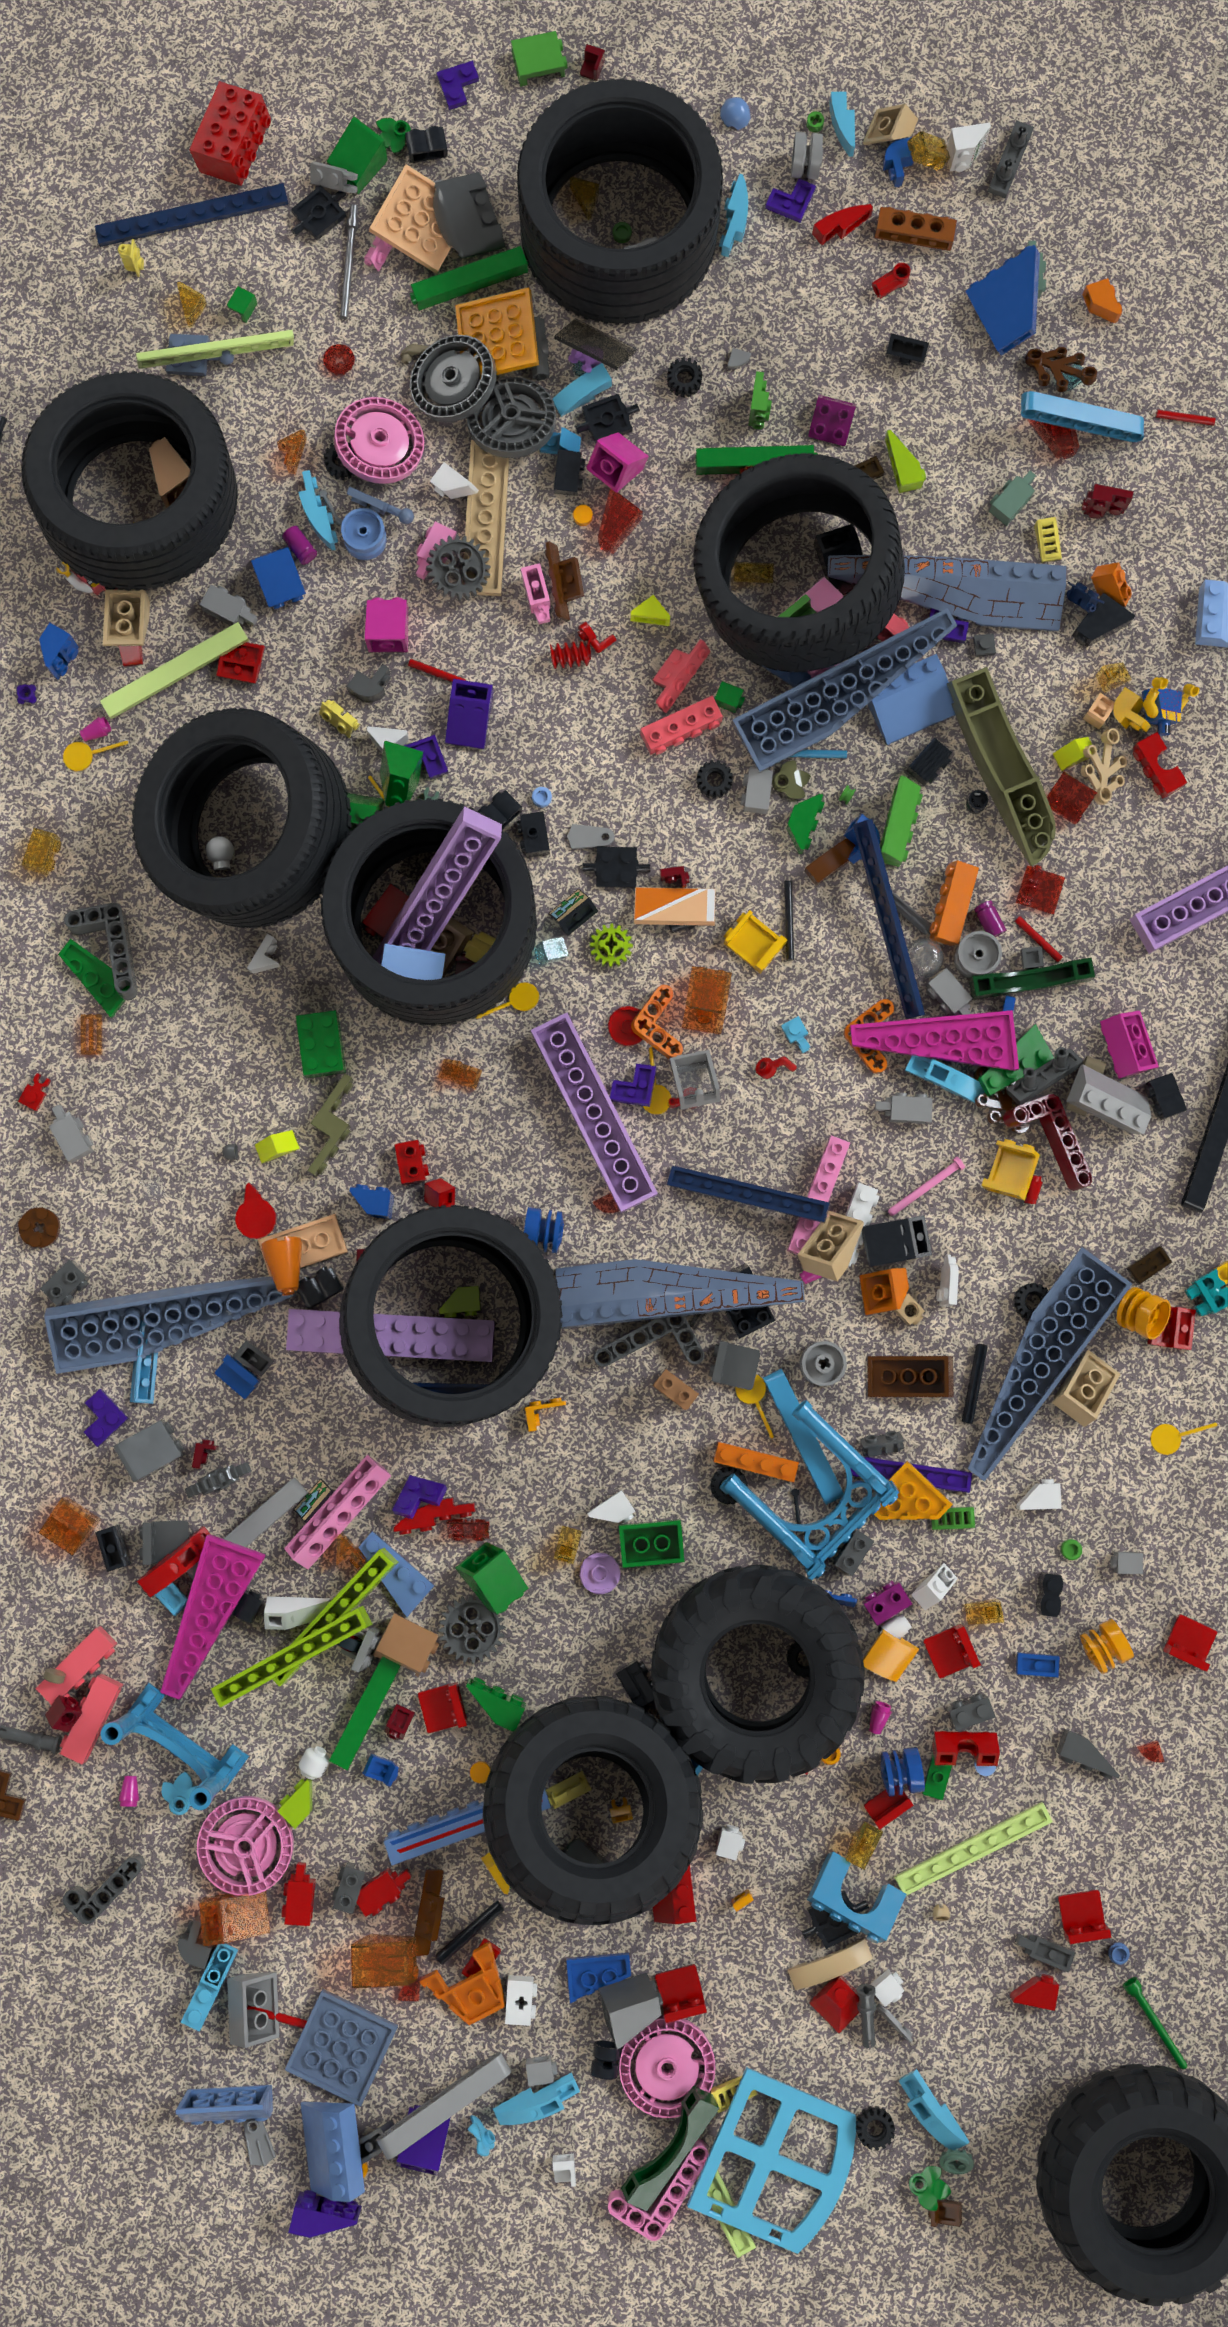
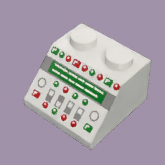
M990 122L951 129L946 147L950 171L962 172L972 165L985 146L991 127Z

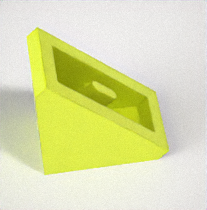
M652 595L631 611L630 621L669 626L670 615L657 598Z
M1089 737L1074 739L1053 753L1061 771L1089 759L1083 754V749L1086 746L1092 745Z
M293 1130L270 1135L255 1144L262 1164L300 1149Z

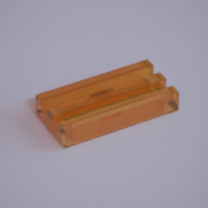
M81 1014V1055H103L102 1014ZM86 1019H89V1051H86ZM94 1019H97V1050H94Z

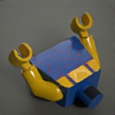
M1163 677L1154 678L1152 680L1153 688L1142 691L1146 721L1149 724L1158 726L1160 736L1170 735V725L1181 721V712L1188 703L1189 696H1197L1200 691L1199 687L1186 684L1183 687L1184 694L1182 695L1181 691L1166 688L1168 679Z

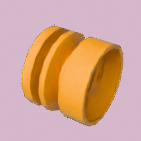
M1133 1287L1126 1292L1119 1304L1116 1317L1117 1324L1122 1328H1127L1129 1331H1136L1139 1335L1150 1340L1155 1339L1162 1333L1168 1323L1171 1311L1170 1302L1160 1296L1151 1295L1148 1291Z
M1111 1618L1099 1624L1100 1636L1093 1629L1089 1630L1090 1637L1086 1633L1080 1635L1083 1649L1088 1659L1101 1674L1108 1672L1107 1666L1110 1669L1115 1668L1114 1657L1121 1664L1134 1658V1653L1128 1640L1117 1623Z

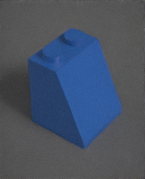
M288 546L251 559L268 607L273 606L274 609L285 606V601L292 600L293 603L304 599L302 595L306 594Z

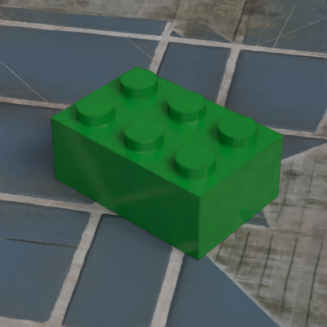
M337 1011L297 1015L296 1023L303 1076L308 1079L345 1074L346 1067Z
M680 1519L619 1524L622 1568L685 1562Z

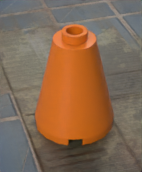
M288 1236L280 1241L274 1238L263 1242L261 1250L277 1291L284 1296L294 1294L299 1286L302 1254L301 1238Z

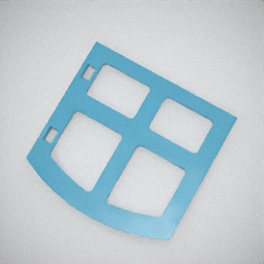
M746 2067L687 2203V2207L798 2254L822 2228L843 2191L854 2154L856 2115ZM753 2090L780 2101L779 2108L762 2145L754 2144L734 2135L736 2125ZM798 2109L837 2125L834 2156L830 2172L827 2174L779 2154V2149ZM727 2151L754 2162L752 2171L736 2206H730L707 2196L724 2153ZM772 2170L821 2190L811 2209L792 2231L752 2215L767 2177ZM713 2204L722 2207L721 2214L710 2210ZM772 2229L781 2232L780 2239L769 2235Z

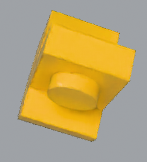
M1124 687L1113 706L1114 716L1125 729L1131 726L1136 731L1141 729L1146 733L1151 727L1144 718L1138 715L1143 708V699Z

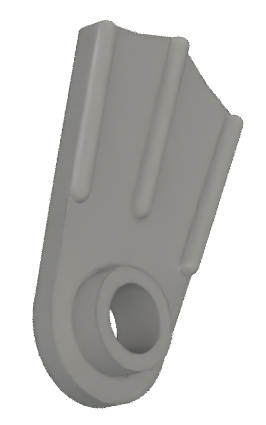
M572 824L567 838L571 849L609 846L614 842L615 836L609 828ZM608 835L609 839L605 841L602 839V836Z
M879 2003L876 2006V2010L906 2041L911 2043L913 2041L911 2038L913 2034L905 2026L902 2027L901 2023L892 2013Z
M246 2119L244 2131L250 2165L266 2166L276 2157L264 2123L263 2121H255V2119ZM255 2123L257 2128L251 2129L249 2124Z

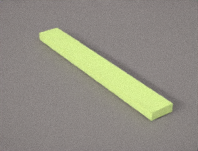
M293 330L140 352L136 353L138 369L216 358L220 357L222 351L226 350L235 355L294 345Z
M239 622L105 697L100 702L110 719H113L220 658V656L243 645L249 639Z
M1041 1802L895 1875L894 1878L900 1891L909 1895L1053 1821L1044 1803Z

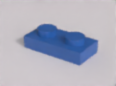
M1017 1652L1016 1674L1059 1678L1060 1656Z

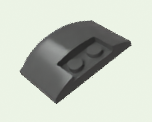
M479 172L436 182L434 186L436 189L433 197V208L437 225L450 248L453 247L460 253L458 256L461 259L505 247L501 225L498 224L486 190L487 185Z

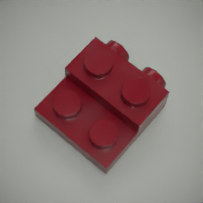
M1094 484L1092 490H1088L1086 498L1083 499L1081 510L1093 519L1103 518L1106 511H1109L1112 515L1124 514L1133 499L1134 491Z

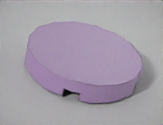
M598 1552L589 1555L583 1561L579 1576L581 1583L587 1590L594 1594H605L617 1586L621 1571L619 1564L612 1556L607 1553Z

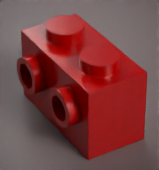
M419 1140L394 1144L401 1184L404 1186L427 1181L426 1176H430L428 1164L423 1162L422 1156H426L424 1144H420Z

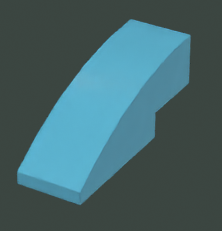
M831 92L829 106L833 128L843 149L849 157H853L855 150V110H847V92Z
M603 363L592 368L590 373H584L552 398L555 408L561 417L595 399V395L612 386V378Z

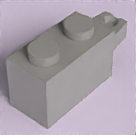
M210 585L199 604L203 612L230 626L237 622L241 625L245 622L255 626L258 621L257 616L250 613L251 608L247 607L245 599L238 595L232 596L228 594V591L221 586L215 587Z
M755 765L750 766L748 774H744L743 786H746V794L742 793L740 804L744 806L743 812L768 813L773 771L767 768L759 772Z
M947 968L926 985L927 994L932 999L936 998L941 1004L939 1005L940 1009L946 1015L972 1014L968 1009L971 1007L969 1002L973 998Z
M895 1093V1096L886 1097L885 1102L876 1101L874 1111L885 1112V1116H889V1122L930 1124L932 1122L933 1098H927V1094H915V1097H908L907 1093Z
M61 1105L53 1107L52 1110L56 1119L53 1120L54 1123L49 1128L67 1161L74 1163L94 1152L91 1147L94 1145L89 1135L85 1136L82 1131L84 1125L80 1118H75L70 1112L65 1113Z

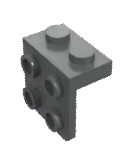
M720 1341V1345L716 1344L713 1356L717 1358L715 1365L711 1364L709 1376L712 1377L711 1381L751 1390L755 1382L760 1351L730 1344L725 1341Z
M188 1521L144 1522L143 1527H140L139 1530L140 1539H143V1548H140L139 1552L143 1565L158 1563L168 1553L171 1554L189 1538Z

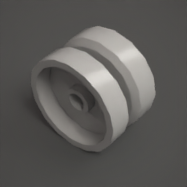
M795 131L791 178L801 179L804 173V166H807L808 179L818 180L823 159V134L812 133L809 146H807L806 133Z
M984 931L972 932L966 935L955 948L953 956L955 967L960 974L969 979L972 976L990 974L1001 961L1002 949L999 941L992 934Z
M828 1341L815 1342L807 1346L802 1352L799 1361L803 1377L811 1384L817 1386H830L837 1383L844 1376L847 1367L846 1356L842 1349L835 1343ZM820 1360H824L826 1362L825 1367H820L821 1364H818Z

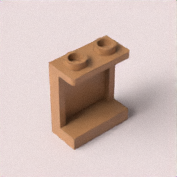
M664 1369L652 1385L684 1410H688L699 1395V1393L667 1369Z
M394 1613L375 1650L374 1656L380 1659L383 1656L415 1672V1676L419 1677L421 1672H426L430 1661L427 1660L430 1653L434 1655L440 1644L436 1642L439 1635Z

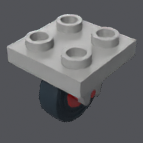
M373 1627L368 1629L366 1634L360 1631L336 1644L342 1648L340 1653L354 1659L351 1670L359 1673L371 1666L375 1657L372 1653L382 1638L381 1629Z

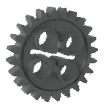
M449 535L447 542L441 539L440 545L434 544V550L429 552L431 557H428L426 560L427 563L431 564L426 566V570L431 571L427 578L434 579L430 585L438 586L436 592L443 590V597L450 594V600L454 596H457L458 601H461L462 596L469 600L470 594L476 597V590L482 592L483 587L481 585L486 586L487 581L485 579L490 577V574L486 572L491 568L490 565H486L489 558H483L486 551H479L481 544L474 546V539L466 542V536L460 540L459 536L456 535L455 539L452 540ZM452 551L455 552V554H456V559H455L454 555L452 554ZM460 553H467L469 559L461 558ZM446 557L451 563L446 565L442 563L441 558ZM456 561L459 568L462 567L461 572H459L458 568H455ZM466 572H473L475 574V578L471 579L467 577ZM447 577H454L457 583L452 584L448 582Z
M248 1462L236 1467L230 1465L223 1469L214 1470L208 1473L207 1476L198 1479V1483L185 1489L188 1498H191L201 1493L204 1496L213 1491L223 1490L229 1487L230 1484L240 1480L239 1477L250 1473L252 1470Z
M469 1595L468 1601H466L461 1596V1603L453 1600L454 1608L448 1605L446 1608L449 1613L443 1612L441 1614L446 1619L439 1621V1624L444 1626V1628L438 1630L439 1633H444V1636L439 1639V1641H446L443 1649L450 1648L448 1655L456 1653L455 1660L462 1656L463 1663H466L468 1658H470L472 1664H474L475 1658L483 1662V1655L488 1659L491 1658L489 1651L496 1653L497 1649L494 1646L502 1645L498 1638L505 1637L504 1634L500 1633V1630L506 1628V1626L500 1625L504 1618H498L495 1613L489 1611L478 1597L476 1600H473L472 1595ZM474 1609L477 1613L476 1619L469 1620L466 1617V1611ZM458 1616H461L469 1626L474 1624L476 1626L475 1631L485 1638L486 1642H482L473 1632L469 1634L467 1632L469 1628L458 1619ZM483 1623L491 1625L492 1631L490 1634H484L481 1631ZM458 1624L462 1627L463 1632L461 1635L457 1636L452 1633L453 1625ZM472 1638L478 1642L477 1649L471 1650L467 1647L468 1639Z

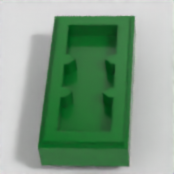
M933 1753L925 1779V1791L922 1794L943 1800L952 1765H935Z

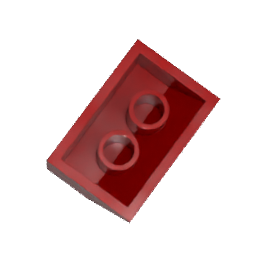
M690 1865L678 1885L664 1899L652 1907L654 1922L667 1924L697 1922Z

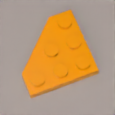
M906 1461L889 1479V1481L892 1480L899 1491L897 1500L886 1507L880 1504V1509L874 1515L879 1520H939L953 1503L909 1461Z

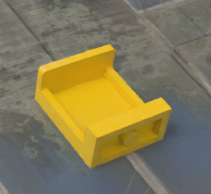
M749 910L747 914L743 912L736 921L738 925L734 929L730 928L723 936L726 938L724 945L761 974L784 947L787 939L782 935L779 937L753 916V912Z
M1004 1139V1142L997 1140L996 1145L999 1148L989 1178H984L981 1186L988 1191L1025 1201L1040 1154L1034 1150L1035 1147L1028 1144L1018 1146L1016 1142Z

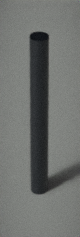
M784 881L785 931L787 939L786 960L793 961L792 881Z

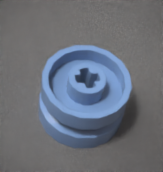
M358 508L345 516L341 524V533L346 550L351 556L360 560H370L380 555L386 547L387 536L382 518L377 512L368 508Z

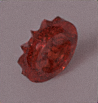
M343 344L329 347L323 357L327 370L336 376L338 374L345 375L346 372L352 370L355 364L352 350ZM334 356L339 359L343 357L344 364L340 362L336 364Z

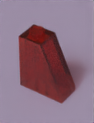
M1028 419V422L1056 458L1063 457V459H1069L1076 455L1080 446L1075 429Z
M612 489L609 491L598 534V543L603 551H610L614 554L643 519V511Z

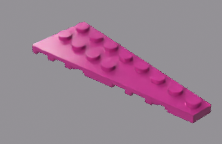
M1013 1010L850 1025L853 1047L1012 1071L1019 1070Z
M210 1534L206 1536L160 1693L178 1700L183 1697L266 1554Z

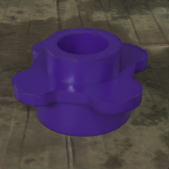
M24 684L16 688L17 702L19 704L26 702L34 704L37 701L35 685Z

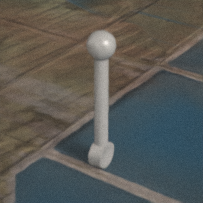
M321 490L319 492L320 497L324 498L336 519V525L340 526L343 520L338 517L327 497V491Z

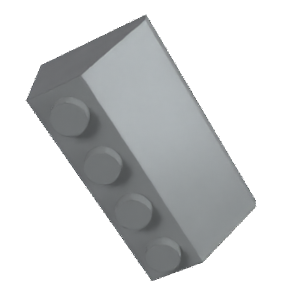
M1083 1064L1080 1065L1066 1102L1130 1134H1144L1151 1118L1148 1097Z

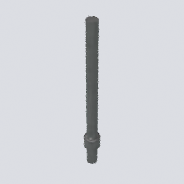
M354 204L350 205V214L346 225L348 236L340 312L341 319H348L355 234L359 223L357 220L358 206Z

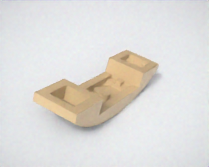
M863 1938L846 1945L844 1949L809 1963L806 1961L787 1970L795 1990H799L848 1973L869 1962L873 1957L866 1939Z

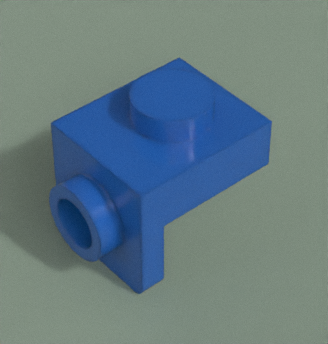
M370 1754L363 1774L382 1781L386 1786L391 1787L393 1781L397 1779L399 1767L389 1759Z

